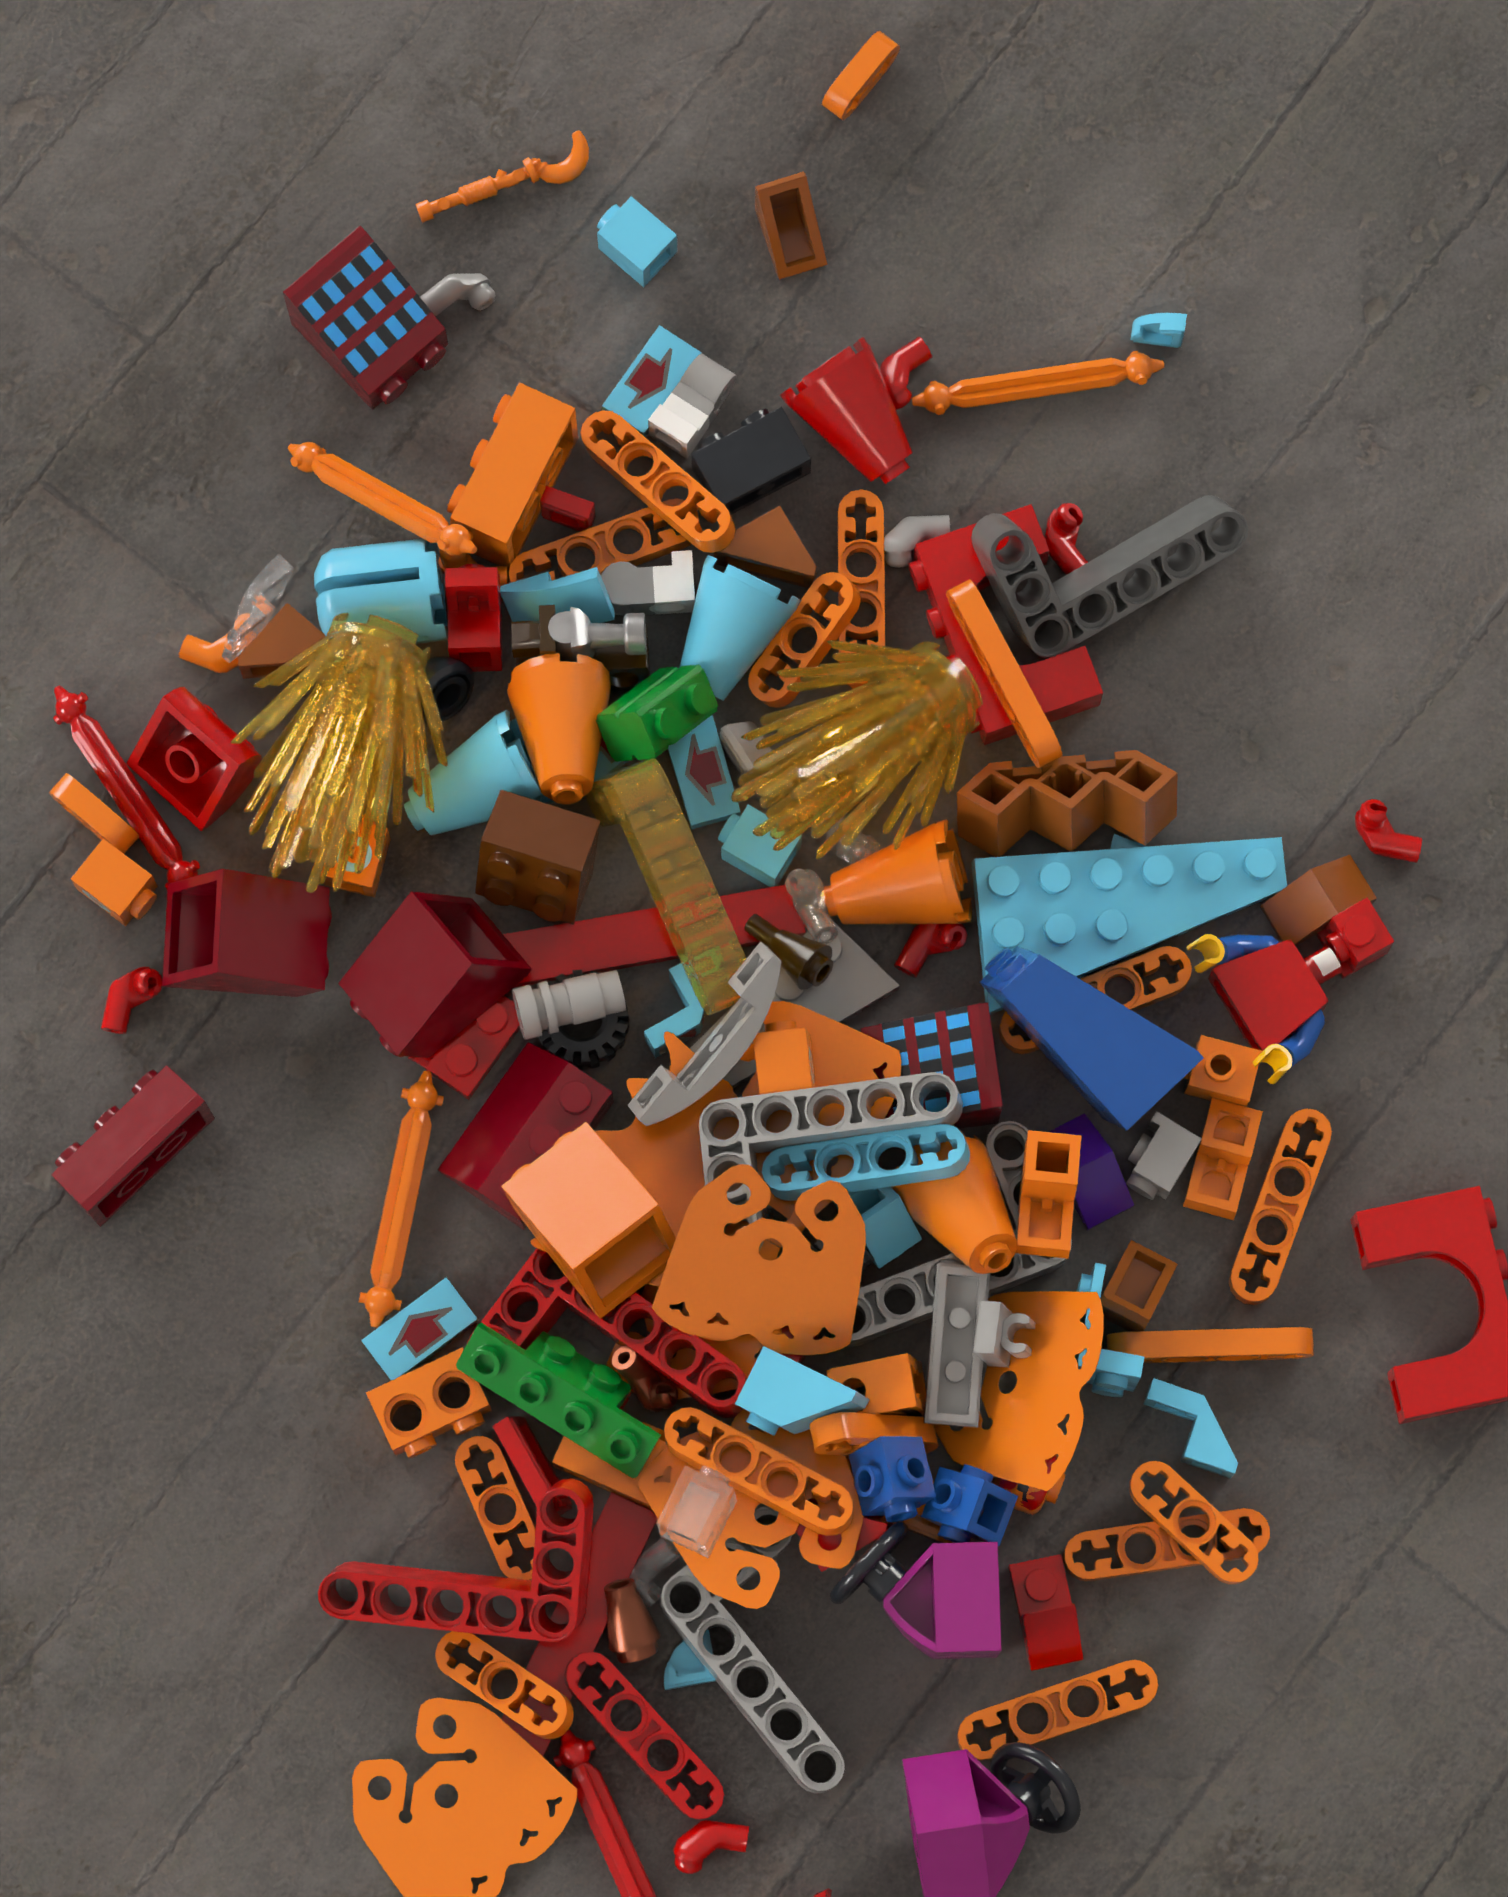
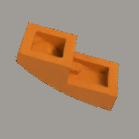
M1216 1098L1211 1099L1183 1207L1234 1221L1263 1111Z

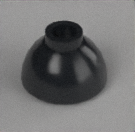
M425 655L419 656L408 665L405 673L406 679L409 681L407 687L409 703L418 718L427 724H437L446 721L460 712L470 699L475 681L474 672L467 664L449 656H435L432 658Z

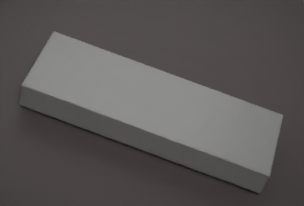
M936 1264L924 1423L978 1427L983 1361L973 1352L980 1301H988L990 1273H976L967 1265Z

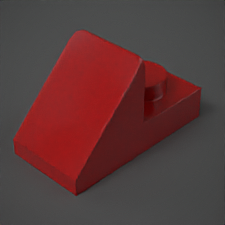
M1058 1554L1010 1564L1008 1568L1030 1670L1035 1671L1084 1660L1076 1606L1071 1601L1062 1555Z

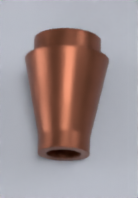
M627 1578L607 1584L604 1587V1593L607 1602L609 1650L616 1652L617 1660L621 1663L640 1661L656 1654L659 1650L657 1640L661 1634L637 1591L635 1580Z

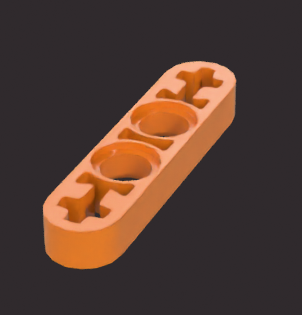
M603 410L593 413L585 420L580 433L582 442L592 459L697 549L703 552L714 553L729 546L734 539L735 525L729 510L721 501L620 415L613 411ZM601 431L606 434L613 432L618 444L622 448L617 453L614 446L607 440L602 439L598 441L596 436ZM646 456L654 460L651 470L643 476L637 477L627 473L628 465L637 457ZM683 486L688 489V497L680 505L667 506L662 503L663 494L669 488ZM699 509L702 517L712 524L718 522L720 528L715 532L710 529L703 531L698 519L694 516L695 512Z
M860 489L851 491L839 503L837 516L838 573L844 575L857 587L860 593V602H867L873 606L876 611V619L867 627H857L849 622L838 638V668L845 684L854 689L865 690L879 683L885 669L884 509L877 495ZM864 504L867 513L875 514V517H868L866 520V540H855V518L846 516V514L854 513L855 505ZM873 537H876V538H877V542H872V541H870V540H867V539H871V538H873ZM845 538L853 539V541L846 543ZM864 552L873 557L876 568L872 574L861 578L852 575L848 571L846 562L854 553ZM838 591V606H840L844 598L841 596L840 591ZM876 636L878 642L867 640V660L876 663L877 666L869 667L866 676H858L856 667L847 665V663H852L856 660L857 640L846 642V637L865 640Z
M675 498L663 501L662 503L667 506H677L685 500ZM647 507L521 553L510 564L509 579L510 583L524 577V568L533 565L536 572L550 569L551 561L548 557L557 555L559 571L563 577L578 573V571H573L568 567L565 559L571 549L579 546L587 547L593 552L595 561L591 568L597 567L601 575L604 569L612 563L622 561L638 566L671 554L672 551L684 549L691 545V543L682 535H676L673 529H666L657 533L660 544L652 546L650 530L645 522L653 520L654 530L665 527L668 523L651 508ZM696 511L694 516L699 521L698 512ZM625 529L636 530L643 538L642 547L633 554H624L618 551L613 542L615 536L620 531ZM554 571L549 572L551 579L555 580Z
M969 579L947 590L946 596L950 607L1035 766L1040 768L1062 757L1063 754L1058 739L976 585Z
M1165 946L1081 978V980L1105 994L1104 988L1107 981L1114 977L1126 978L1134 987V996L1129 1002L1122 1005L1135 1012L1183 991L1190 980L1192 966L1185 952L1176 947ZM1166 959L1170 966L1178 964L1181 967V970L1175 976L1176 983L1169 984L1165 977L1151 981L1148 988L1153 993L1149 995H1144L1142 979L1134 970L1138 967H1143L1144 977L1158 971L1160 967L1159 960ZM1005 1012L999 1028L1000 1039L1005 1047L1019 1054L1039 1050L1032 1040L1024 1042L1021 1035L1011 1036L1009 1031L1014 1028L1015 1021Z
M1308 1108L1298 1110L1290 1116L1282 1130L1229 1275V1286L1232 1294L1244 1304L1255 1305L1263 1303L1270 1298L1278 1285L1331 1140L1332 1130L1330 1122L1324 1114L1317 1110ZM1306 1121L1313 1122L1315 1124L1314 1133L1321 1136V1141L1312 1140L1309 1143L1303 1159L1314 1160L1312 1167L1299 1158L1282 1156L1284 1149L1292 1155L1295 1153L1300 1135L1293 1132V1126L1302 1128ZM1291 1168L1301 1174L1304 1181L1301 1193L1292 1197L1279 1193L1275 1187L1274 1179L1276 1173L1281 1169ZM1276 1217L1281 1220L1286 1229L1284 1241L1277 1245L1263 1243L1257 1236L1256 1231L1257 1224L1261 1219ZM1248 1246L1262 1255L1278 1257L1276 1265L1268 1259L1265 1261L1261 1271V1279L1268 1282L1267 1288L1258 1286L1254 1293L1247 1292L1245 1290L1246 1281L1239 1278L1240 1272L1249 1273L1257 1255L1246 1253Z
M1306 1327L1139 1331L1107 1335V1350L1144 1356V1363L1284 1360L1314 1356L1313 1329Z
M692 1407L681 1408L673 1412L667 1419L664 1427L666 1445L670 1452L680 1460L818 1534L825 1536L838 1535L844 1532L851 1524L854 1516L853 1501L849 1492L838 1483L701 1410ZM692 1422L698 1424V1435L710 1443L713 1442L715 1433L721 1435L713 1445L709 1460L703 1458L707 1453L706 1446L696 1440L690 1439L686 1446L680 1444V1436L676 1430L678 1426L687 1429ZM730 1446L744 1447L751 1455L750 1463L746 1469L740 1472L727 1471L720 1463L723 1451ZM777 1471H787L796 1477L798 1485L792 1495L779 1498L772 1495L767 1488L769 1477ZM808 1483L815 1485L811 1490L814 1499L826 1504L832 1497L839 1500L838 1507L842 1513L840 1518L831 1515L827 1521L821 1520L820 1508L808 1500L805 1501L804 1510L796 1508L805 1497Z
M1246 1508L1220 1512L1236 1528L1239 1527V1519H1247L1249 1527H1258L1260 1536L1253 1538L1252 1542L1258 1553L1266 1547L1270 1539V1527L1266 1518L1260 1512ZM1206 1514L1178 1518V1525L1180 1530L1188 1526H1196L1206 1533L1209 1527V1520ZM1155 1521L1085 1531L1076 1534L1070 1539L1063 1551V1562L1066 1570L1072 1577L1080 1581H1096L1201 1565L1193 1556L1183 1553L1178 1543ZM1144 1534L1151 1538L1155 1545V1554L1152 1560L1144 1564H1137L1127 1557L1125 1543L1130 1536ZM1217 1534L1208 1542V1546L1203 1552L1205 1555L1208 1556L1213 1546L1217 1548ZM1107 1537H1117L1116 1556L1122 1568H1110L1112 1557L1097 1560L1094 1563L1093 1571H1085L1083 1563H1074L1072 1556L1081 1550L1082 1542H1090L1091 1549L1098 1551L1110 1548ZM1224 1546L1226 1552L1221 1553L1225 1558L1224 1562L1242 1559L1246 1554L1243 1548L1239 1546L1232 1551Z
M1129 1660L976 1711L968 1715L959 1725L957 1732L958 1745L961 1750L967 1749L978 1761L992 1759L994 1752L1000 1746L1006 1744V1733L993 1737L989 1741L990 1749L988 1751H981L978 1744L969 1745L966 1736L973 1732L972 1723L975 1721H981L984 1728L1000 1725L1002 1722L996 1713L1002 1711L1008 1712V1726L1017 1742L1034 1745L1140 1709L1152 1701L1158 1689L1157 1675L1152 1667L1145 1662ZM1133 1670L1136 1677H1146L1148 1685L1141 1689V1699L1134 1700L1132 1694L1126 1692L1113 1697L1118 1708L1107 1709V1695L1098 1679L1107 1676L1110 1688L1126 1680L1125 1671ZM1076 1687H1088L1095 1692L1098 1698L1097 1710L1089 1717H1078L1068 1707V1695ZM1030 1703L1040 1705L1045 1710L1048 1719L1045 1729L1033 1735L1023 1732L1019 1728L1016 1718L1019 1709Z

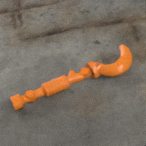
M580 130L572 134L573 147L571 153L564 161L558 164L542 163L540 158L530 159L528 157L522 160L524 167L514 170L510 174L498 169L495 178L487 176L459 187L458 192L432 202L424 200L416 203L415 205L422 223L434 219V214L460 204L469 206V204L471 205L497 195L500 189L517 185L529 178L533 184L540 179L554 184L573 181L581 175L589 160V146L585 136Z

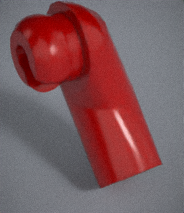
M917 337L898 349L881 363L880 371L896 410L906 406L911 400L912 393L906 387L909 382L910 372L932 359V354L921 337Z
M1073 503L1061 504L1059 508L1051 512L1047 519L1044 536L1049 548V556L1065 575L1088 563L1086 558L1075 547L1079 527L1083 522V513Z
M1370 799L1362 803L1360 810L1355 815V825L1368 849L1376 855L1417 863L1421 851L1422 838L1395 832L1386 816L1388 809L1381 801Z
M962 923L916 925L894 964L895 968L911 977L917 978L929 955L958 950L964 946L968 938L966 927Z
M139 967L113 981L109 988L101 1029L115 1034H126L131 1010L161 992L163 988L162 975L150 967Z
M711 1820L700 1821L677 1839L673 1848L676 1868L686 1874L697 1873L702 1869L703 1860L717 1848L746 1853L750 1826Z

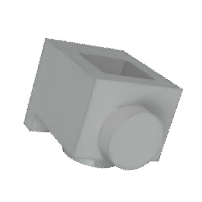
M1156 1111L1147 1128L1155 1133L1154 1137L1151 1138L1143 1133L1128 1158V1161L1136 1166L1126 1185L1148 1199L1153 1200L1157 1194L1166 1200L1202 1138Z

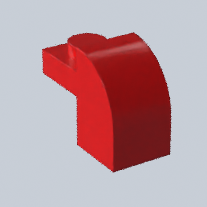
M465 564L459 568H445L449 657L461 660L473 672L502 671V608L500 574H498L497 567Z

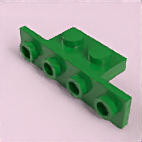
M480 1322L456 1363L457 1369L631 1478H636L640 1474L661 1437V1434L619 1409L632 1389L631 1386L621 1380L615 1370L606 1365L592 1362L576 1352L574 1346L561 1337L551 1336L542 1331L525 1350Z

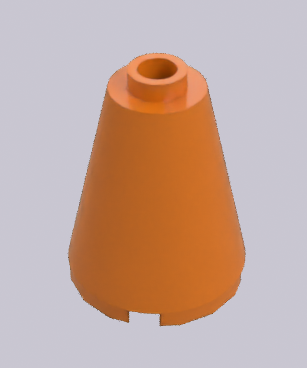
M560 653L545 654L528 659L513 669L511 672V682L508 683V698L541 793L559 804L576 803L592 790L602 734L596 720L597 715L607 708L611 690L610 674L602 662L586 655L577 654V662L560 661Z
M948 820L935 822L832 873L830 877L831 885L824 886L823 888L829 915L831 917L838 915L844 925L961 924L971 921V898L961 900L960 891L964 890V883H968L967 873L953 829L948 830Z
M964 1135L970 1149V1161L965 1170L960 1174L945 1179L891 1186V1188L901 1197L911 1218L970 1269L979 1274L996 1273L1010 1264L1017 1251V1240L987 1148L977 1136L974 1135V1138H970ZM950 1142L941 1143V1149L936 1153L940 1161L948 1159V1153L953 1149ZM915 1145L913 1148L918 1158V1165H922L923 1161L920 1154L924 1153L920 1145Z

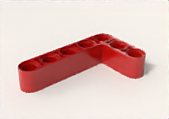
M537 1248L481 1321V1323L526 1350L542 1331L548 1334L566 1308H568L621 1347L628 1346L634 1350L657 1373L673 1382L675 1386L714 1414L723 1418H734L744 1410L736 1405L735 1402L747 1377L733 1361L696 1335L684 1333L666 1323L655 1313L652 1308L653 1304L636 1292L599 1319L593 1310L588 1308V1304L566 1276L557 1280L546 1278L547 1269L554 1261L547 1252ZM527 1301L538 1303V1311L531 1320L526 1322L515 1321V1312L522 1303ZM649 1318L654 1321L653 1329L646 1338L637 1340L629 1337V1330L637 1320ZM691 1348L696 1351V1358L688 1368L683 1370L671 1368V1359L678 1350ZM733 1378L738 1381V1389L731 1398L726 1400L713 1398V1389L720 1380Z
M570 1478L556 1482L539 1500L536 1516L532 1580L352 1561L344 1562L337 1566L320 1583L318 1590L319 1603L327 1614L344 1620L547 1642L561 1641L569 1637L583 1620L586 1610L594 1509L593 1495L588 1486L583 1482ZM566 1495L572 1498L577 1505V1517L572 1519L561 1517L554 1508V1497ZM561 1548L570 1553L574 1563L573 1570L564 1572L556 1569L550 1561V1550ZM344 1578L355 1584L358 1590L357 1601L350 1602L339 1596L336 1590L337 1579ZM398 1584L407 1589L411 1599L409 1607H400L391 1601L388 1595L389 1585ZM442 1590H452L460 1595L464 1606L462 1612H450L443 1606L440 1598ZM502 1595L511 1599L516 1606V1617L507 1619L497 1614L493 1607V1598ZM550 1601L562 1603L569 1612V1622L557 1624L550 1620L546 1614V1603Z

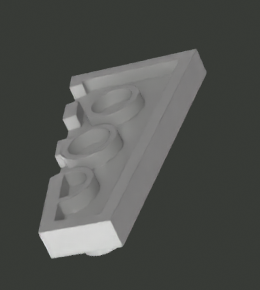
M825 914L803 937L831 946L833 968L830 975L821 985L817 987L812 985L808 989L801 990L785 970L780 967L779 980L772 1002L786 1001L801 1005L837 1022L844 1023L881 998L884 999L898 991L900 985ZM732 1007L690 1047L694 1053L702 1046ZM764 1023L762 1024L758 1033L765 1032ZM739 1060L723 1079L728 1081L733 1089L741 1085L754 1075L757 1070L756 1060L749 1062Z

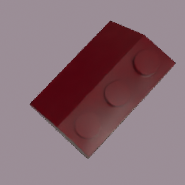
M528 1042L437 1170L524 1230L526 1228L525 1223L515 1212L501 1186L509 1181L520 1167L531 1164L551 1149L562 1135L576 1130L585 1122L595 1130L614 1103L613 1093L570 1062Z
M167 1065L159 1073L154 1069L146 1073L132 1088L135 1096L121 1109L117 1106L108 1109L93 1126L97 1132L82 1146L78 1142L70 1145L55 1161V1165L58 1168L51 1174L52 1177L100 1227L215 1119L206 1102Z

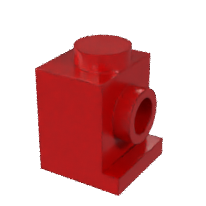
M1368 897L1331 917L1327 927L1316 934L1322 946H1329L1336 955L1342 967V973H1340L1342 979L1388 954L1395 942Z

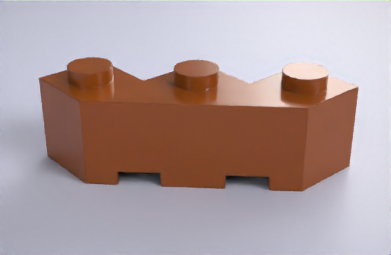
M1137 750L1114 752V759L1087 762L1085 754L1062 756L1040 768L1036 766L1013 768L1012 761L989 763L957 792L958 836L994 857H1001L1028 831L1033 830L1066 850L1073 852L1105 823L1146 846L1177 817L1178 773Z

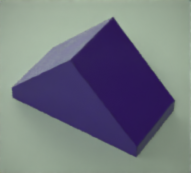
M1085 1113L1049 1131L1051 1133L1081 1135L1078 1185L1074 1207L1087 1231L1134 1207L1113 1150Z

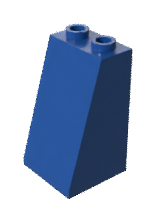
M1018 946L1013 951L1006 948L993 957L985 967L988 974L979 982L1102 1119L1125 1130L1133 1126L1204 1059L1195 1048L1040 954Z

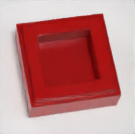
M546 485L540 500L541 514L544 519L580 532L592 528L596 518L594 502Z

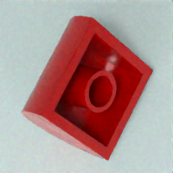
M179 687L162 697L126 764L200 831H203L221 817L245 791L261 766L262 756L248 740L241 738L224 723L210 706L203 704L185 687Z

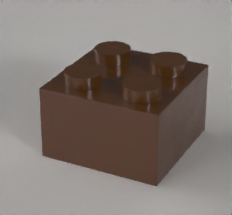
M500 790L481 839L475 894L484 896L496 905H512L534 912L537 916L547 921H563L574 925L593 875L601 821Z

